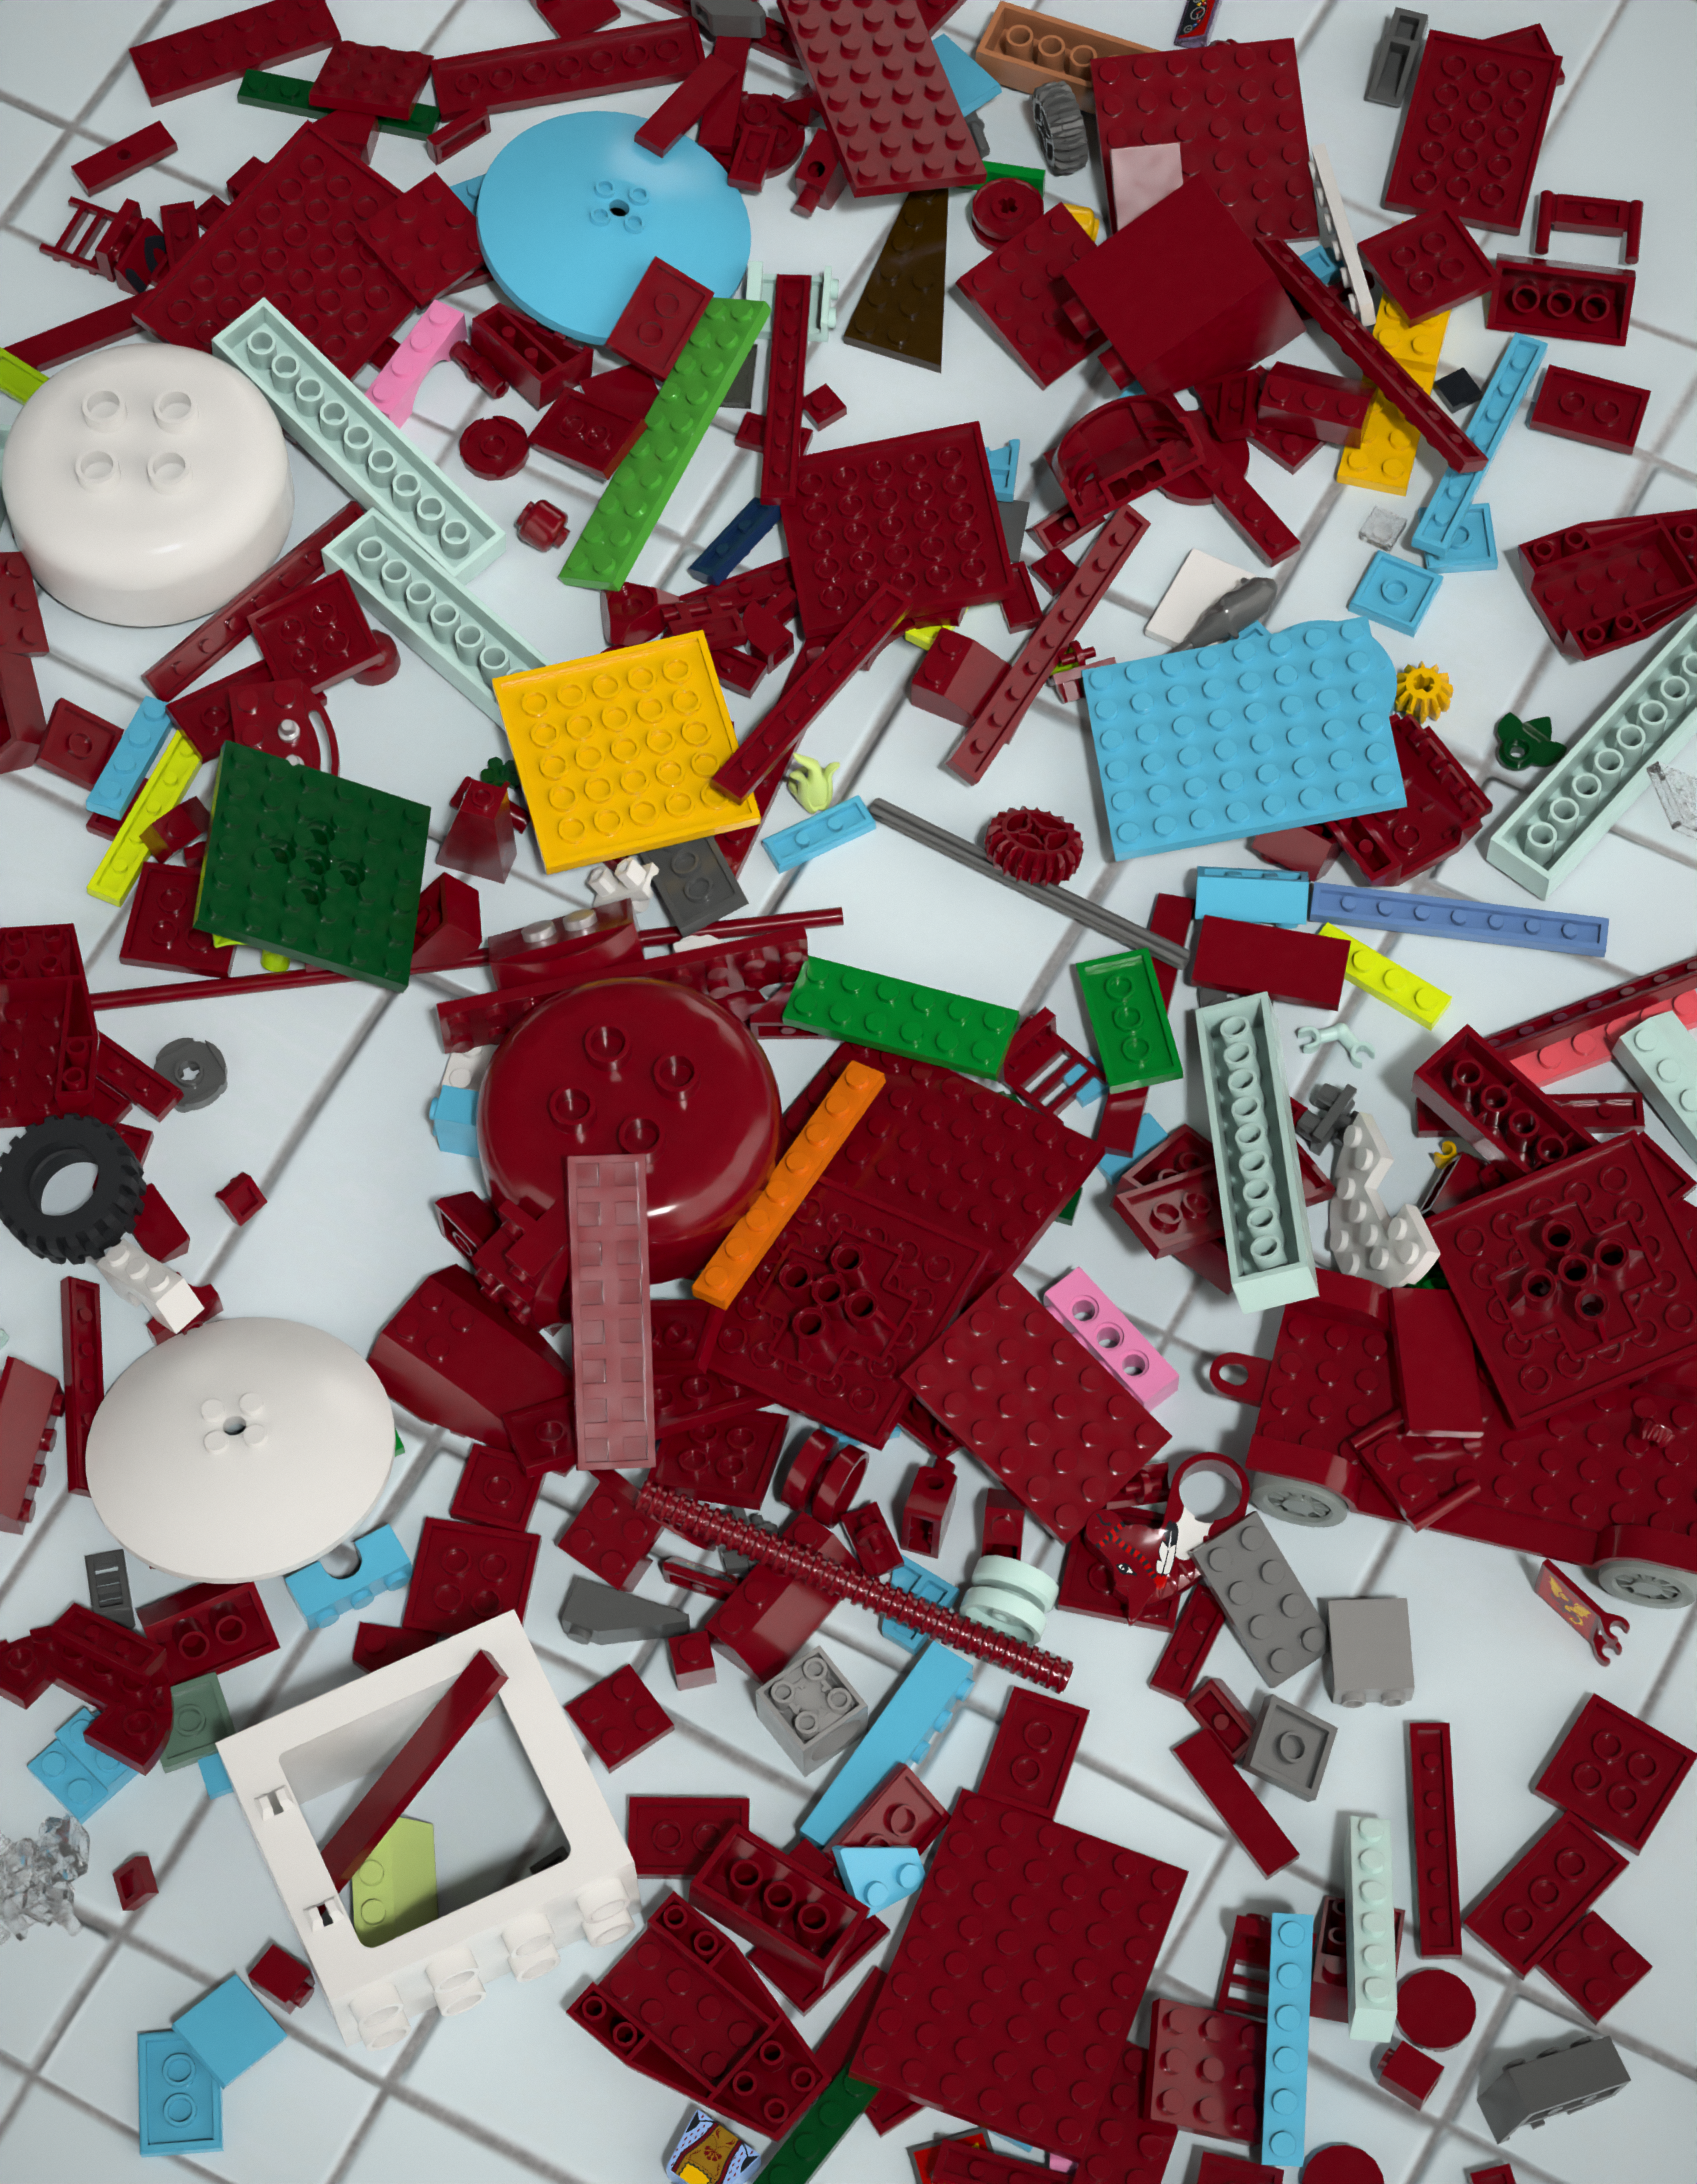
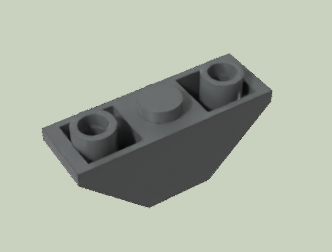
M691 0L692 16L713 36L762 38L766 35V13L763 7L756 1Z

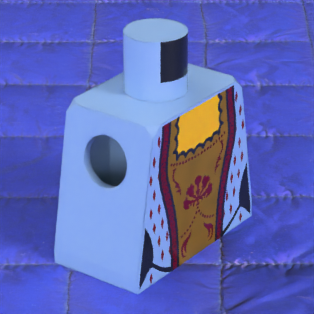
M697 2109L666 2167L667 2177L675 2184H744L759 2170L762 2164L760 2154Z

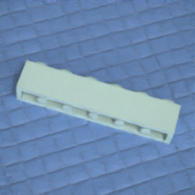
M1350 1816L1344 1843L1349 2039L1390 2043L1397 2016L1391 1820Z

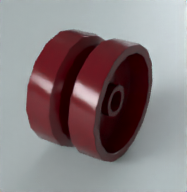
M817 1429L805 1442L792 1465L783 1487L781 1504L797 1513L805 1512L811 1507L812 1518L823 1526L833 1529L841 1521L840 1516L846 1514L862 1484L869 1463V1453L852 1444L846 1445L839 1451V1438L822 1429Z

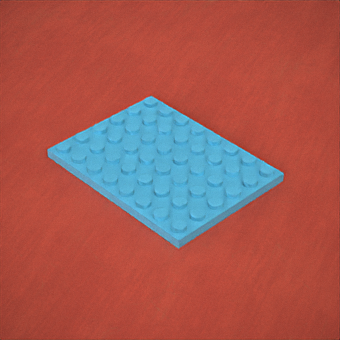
M1368 616L1081 670L1116 862L1407 807Z

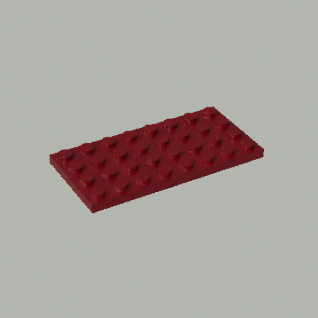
M915 0L776 1L854 198L985 183L987 171Z

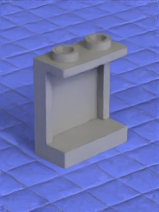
M1407 1598L1328 1601L1325 1616L1330 1639L1333 1678L1332 1703H1342V1706L1347 1708H1358L1369 1702H1382L1384 1706L1395 1707L1405 1704L1406 1701H1411L1415 1686Z

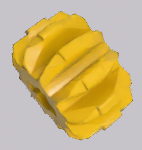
M1423 661L1418 664L1417 669L1407 664L1404 668V673H1397L1396 712L1406 711V715L1412 714L1419 717L1421 724L1426 721L1427 716L1437 721L1441 712H1447L1450 708V698L1453 696V687L1449 684L1448 673L1438 674L1439 668L1437 664L1430 669L1425 668Z

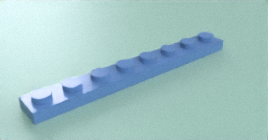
M1314 882L1310 921L1328 922L1330 924L1596 957H1605L1609 918L1320 882Z

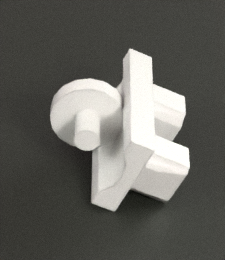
M633 857L623 859L617 865L614 874L605 865L595 868L588 882L597 892L593 905L599 907L631 898L635 914L646 911L649 907V899L653 898V891L650 889L651 879L658 874L659 868L653 862L640 866Z

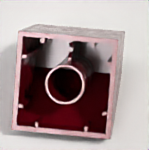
M1201 172L1062 271V274L1076 295L1062 304L1061 307L1085 340L1100 329L1103 331L1112 346L1098 355L1097 358L1121 391L1137 380L1147 395H1156L1167 388L1176 393L1210 378L1273 355L1307 331L1306 326L1275 273Z

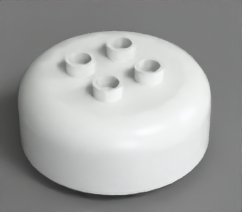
M161 343L128 344L98 351L68 365L42 384L27 400L11 426L3 453L1 481L3 499L18 550L24 555L33 577L49 594L64 605L85 616L103 622L138 627L163 626L196 619L222 608L272 566L287 540L292 525L295 505L293 477L285 438L273 409L255 384L237 368L220 358L190 347Z

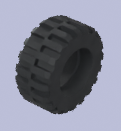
M65 1113L64 1119H59L56 1114L44 1118L45 1123L38 1126L34 1122L25 1128L27 1133L21 1138L16 1135L9 1143L12 1149L8 1154L3 1152L0 1157V1166L2 1167L0 1172V1219L18 1241L41 1259L48 1258L52 1263L61 1265L66 1263V1258L73 1265L84 1264L86 1262L85 1257L91 1256L94 1260L104 1257L105 1249L118 1245L122 1241L120 1238L125 1232L131 1234L137 1226L133 1219L135 1215H142L145 1203L139 1198V1196L146 1195V1182L142 1179L144 1171L141 1163L135 1157V1153L107 1123L102 1124L98 1118L89 1115L84 1116L82 1119L78 1113ZM87 1162L98 1166L99 1176L96 1189L82 1207L74 1212L60 1216L42 1213L41 1200L43 1191L54 1174L62 1168L75 1163Z

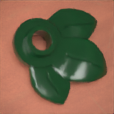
M1509 712L1499 722L1497 734L1502 743L1499 749V759L1510 770L1522 771L1531 765L1549 767L1559 762L1567 751L1565 745L1551 741L1552 724L1548 716L1532 719L1522 724L1516 715ZM1519 753L1522 757H1514L1511 754Z

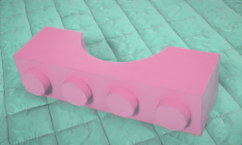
M435 299L364 395L399 429H401L412 414L417 391L429 370L440 360L450 362L452 359L449 356L451 347L456 342L468 338L464 313Z

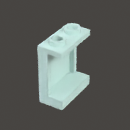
M749 261L746 300L766 301L772 309L757 339L772 340L777 274H763V261ZM825 266L824 276H812L808 341L828 342L829 328H836L837 308L831 307V299L838 300L839 279L832 278V266Z

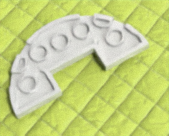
M1359 1111L1353 1124L1349 1125L1345 1130L1343 1137L1344 1145L1334 1176L1333 1185L1336 1187V1191L1330 1203V1248L1334 1251L1335 1259L1343 1274L1370 1280L1389 1290L1392 1287L1401 1288L1407 1283L1414 1285L1430 1270L1441 1253L1417 1206L1404 1203L1397 1216L1391 1220L1377 1192V1188L1394 1162V1158L1373 1116Z

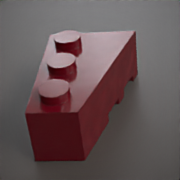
M500 302L472 319L471 347L481 356L487 357L492 362V367L538 410L556 400L565 387L573 389L579 385L580 380L592 376L594 356L592 348L586 345L580 348L566 341V335L558 331L552 334L538 327L536 320Z

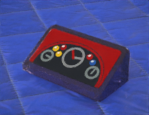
M1187 0L1174 45L1188 49L1208 47L1223 0Z

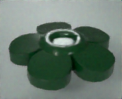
M498 757L488 760V769L481 771L480 778L482 782L502 787L507 780L510 782L509 788H519L520 781L514 760H508L505 765H503V761Z

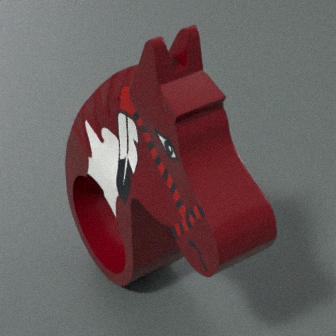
M1204 1452L1186 1459L1174 1474L1163 1524L1159 1529H1152L1139 1524L1125 1525L1119 1515L1107 1509L1097 1510L1088 1518L1084 1531L1085 1545L1110 1571L1114 1587L1112 1596L1127 1605L1128 1626H1133L1147 1607L1157 1606L1172 1600L1202 1580L1203 1577L1188 1553L1245 1516L1250 1496L1249 1481L1242 1467L1232 1458L1220 1453ZM1213 1471L1228 1478L1238 1493L1239 1505L1230 1515L1214 1520V1523H1204L1194 1519L1195 1515L1184 1506L1179 1492V1487L1183 1481L1194 1473Z

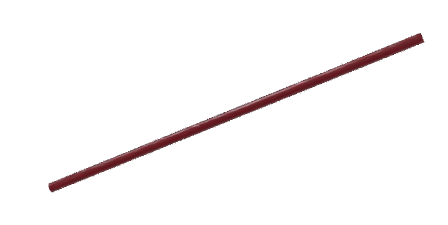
M842 907L715 921L691 935L703 936L709 934L717 939L768 934L804 926L805 929L844 925ZM677 926L640 930L644 948L673 945V943L683 939ZM489 947L477 949L457 964L411 968L410 975L490 966ZM306 969L90 993L93 1011L95 1012L361 980L330 970L307 973Z

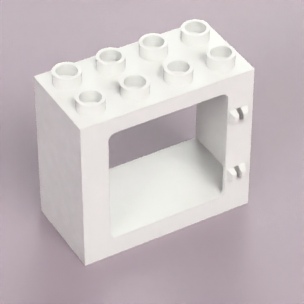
M514 1609L215 1743L235 1797L346 2047L363 2040L368 2051L387 2048L401 2041L411 2032L412 2028L408 2019L438 2006L442 2016H453L465 2012L485 1999L487 1994L483 1984L513 1971L518 1982H526L541 1977L553 1970L561 1962L557 1950L587 1937L593 1948L612 1944L628 1935L635 1928L631 1916L643 1911L635 1862ZM481 1649L488 1651L493 1655L509 1679L471 1727L507 1711L571 1847L570 1854L561 1863L374 1948L366 1947L360 1943L299 1805L391 1764ZM325 1904L334 1922L325 1927L317 1908Z

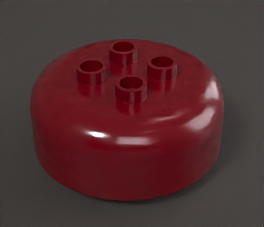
M619 976L598 979L561 991L537 1005L511 1028L493 1053L480 1086L476 1106L475 1129L483 1178L489 1198L499 1218L498 1208L507 1199H510L536 1221L558 1198L567 1200L566 1156L645 1154L650 1285L680 1279L704 1269L735 1224L756 1203L784 1155L782 1107L779 1087L767 1055L754 1034L738 1016L711 996L695 988L660 978Z

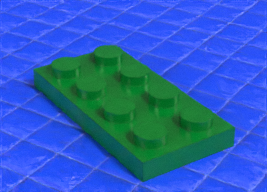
M1148 947L1076 963L1078 979L1110 1095L1182 1079V1065Z

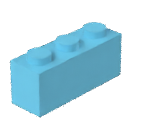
M1197 866L1195 919H1202L1203 922L1204 916L1210 915L1260 925L1261 922L1276 923L1277 927L1285 929L1296 928L1298 924L1306 925L1309 889L1308 872Z

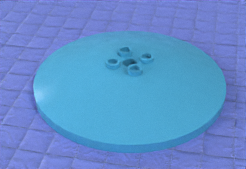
M589 111L558 116L534 125L515 137L496 156L485 175L478 198L476 230L479 247L489 271L500 288L519 308L541 324L573 339L595 345H604L655 256L715 292L713 297L733 299L741 285L750 256L751 230L747 209L739 190L728 186L729 174L709 152L686 135L663 158L634 142L635 133L648 120L644 117L619 112ZM621 208L627 215L616 216L611 213L610 209Z

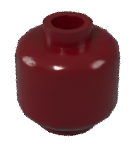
M544 499L536 503L530 501L516 522V525L520 527L519 537L541 552H547L553 546L560 549L571 532L566 528L568 515Z

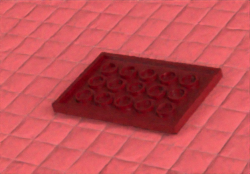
M1430 29L1384 208L1420 215L1448 202L1464 225L1519 236L1563 56Z
M1008 1270L897 1378L1063 1547L1086 1525L1088 1518L1095 1511L1102 1509L1173 1437Z

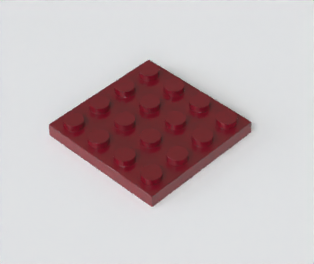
M1059 202L978 263L955 283L1042 391L1046 390L1109 341L1101 329L1085 340L1061 307L1062 304L1076 295L1062 274V271L1097 247L1062 202Z

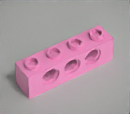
M1080 1267L1076 1268L1044 1293L1043 1306L1148 1412L1152 1411L1178 1390L1179 1374ZM1085 1312L1090 1314L1092 1318L1087 1321H1080L1074 1315ZM1109 1339L1116 1342L1117 1345L1113 1348H1104L1099 1342ZM1127 1367H1137L1142 1373L1131 1376L1125 1373L1124 1369Z

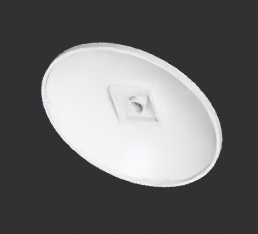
M245 1317L217 1321L202 1325L199 1328L190 1329L186 1335L180 1333L152 1348L136 1360L110 1388L97 1410L88 1435L85 1454L88 1488L95 1509L104 1526L126 1551L143 1563L169 1575L195 1582L237 1584L260 1581L295 1571L316 1561L345 1541L365 1521L383 1494L391 1474L396 1447L395 1423L390 1401L377 1374L365 1359L340 1339L315 1327L286 1319ZM240 1424L246 1427L238 1435L226 1433L227 1429L232 1425Z

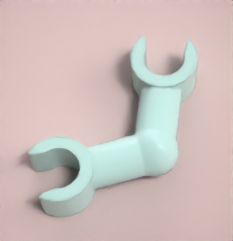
M1337 1023L1334 1026L1319 1030L1312 1026H1305L1298 1031V1038L1310 1036L1315 1040L1311 1044L1304 1045L1303 1053L1305 1054L1316 1052L1321 1044L1339 1040L1351 1053L1350 1061L1356 1068L1361 1069L1362 1061L1356 1055L1358 1052H1366L1369 1057L1375 1058L1374 1047L1369 1042L1359 1041L1345 1023Z

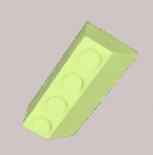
M399 1817L352 1876L354 1930L362 1945L369 1948L380 1946L439 1919L433 1824Z

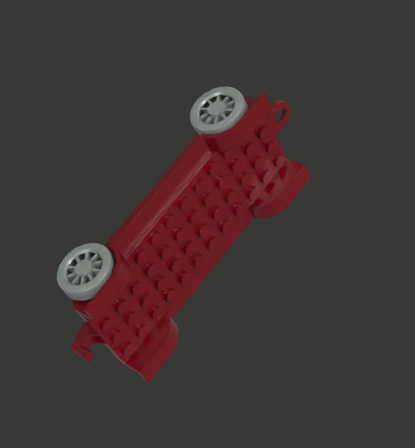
M1315 1267L1319 1296L1285 1304L1272 1360L1237 1352H1228L1218 1356L1210 1367L1209 1382L1216 1394L1229 1400L1260 1408L1244 1468L1257 1471L1251 1490V1499L1259 1509L1268 1515L1301 1526L1331 1527L1338 1525L1346 1519L1348 1508L1353 1513L1409 1526L1407 1519L1404 1518L1361 1461L1358 1454L1354 1453L1348 1444L1350 1438L1402 1406L1387 1294L1389 1289L1367 1279ZM1472 1337L1485 1432L1481 1438L1406 1436L1404 1424L1393 1430V1433L1437 1489L1440 1499L1471 1479L1476 1480L1481 1488V1493L1424 1529L1598 1570L1600 1567L1598 1581L1601 1586L1613 1596L1632 1604L1657 1609H1677L1692 1604L1697 1596V1355L1516 1432ZM1226 1365L1242 1366L1248 1373V1379L1241 1385H1233L1223 1380L1219 1372ZM1648 1416L1675 1433V1440L1663 1448L1656 1447L1654 1441L1641 1440L1639 1425L1642 1418H1647Z

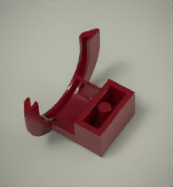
M615 1469L588 1470L600 1483L557 1545L617 1590L630 1593L633 1592L653 1562L647 1555L665 1528L702 1549L712 1552L716 1550L714 1540L709 1539L706 1542L700 1534H697L696 1537L692 1536L691 1530L686 1529L683 1532L680 1530L681 1526L677 1524L674 1527L669 1526L670 1521L663 1519L660 1522L657 1520L658 1516L654 1514L651 1517L646 1516L647 1511L645 1510L635 1511L634 1504L640 1489L625 1479Z

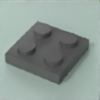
M1274 1694L1265 1696L1242 1769L1306 1802L1314 1801L1317 1798L1338 1728Z

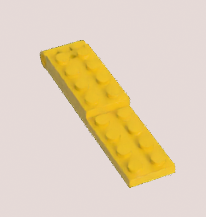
M1383 291L1372 335L1423 390L1431 396L1452 309L1409 328ZM1363 374L1361 381L1375 384ZM1380 388L1361 449L1349 446L1344 447L1337 474V483L1406 497L1421 432L1406 421L1405 415L1394 403L1384 397Z

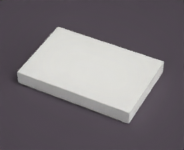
M1193 548L1146 627L1145 636L1175 648L1186 640V637L1199 624L1209 609L1226 593H1229L1241 584L1240 580L1243 577L1251 579L1257 577V575ZM1223 640L1214 642L1208 646L1221 644Z

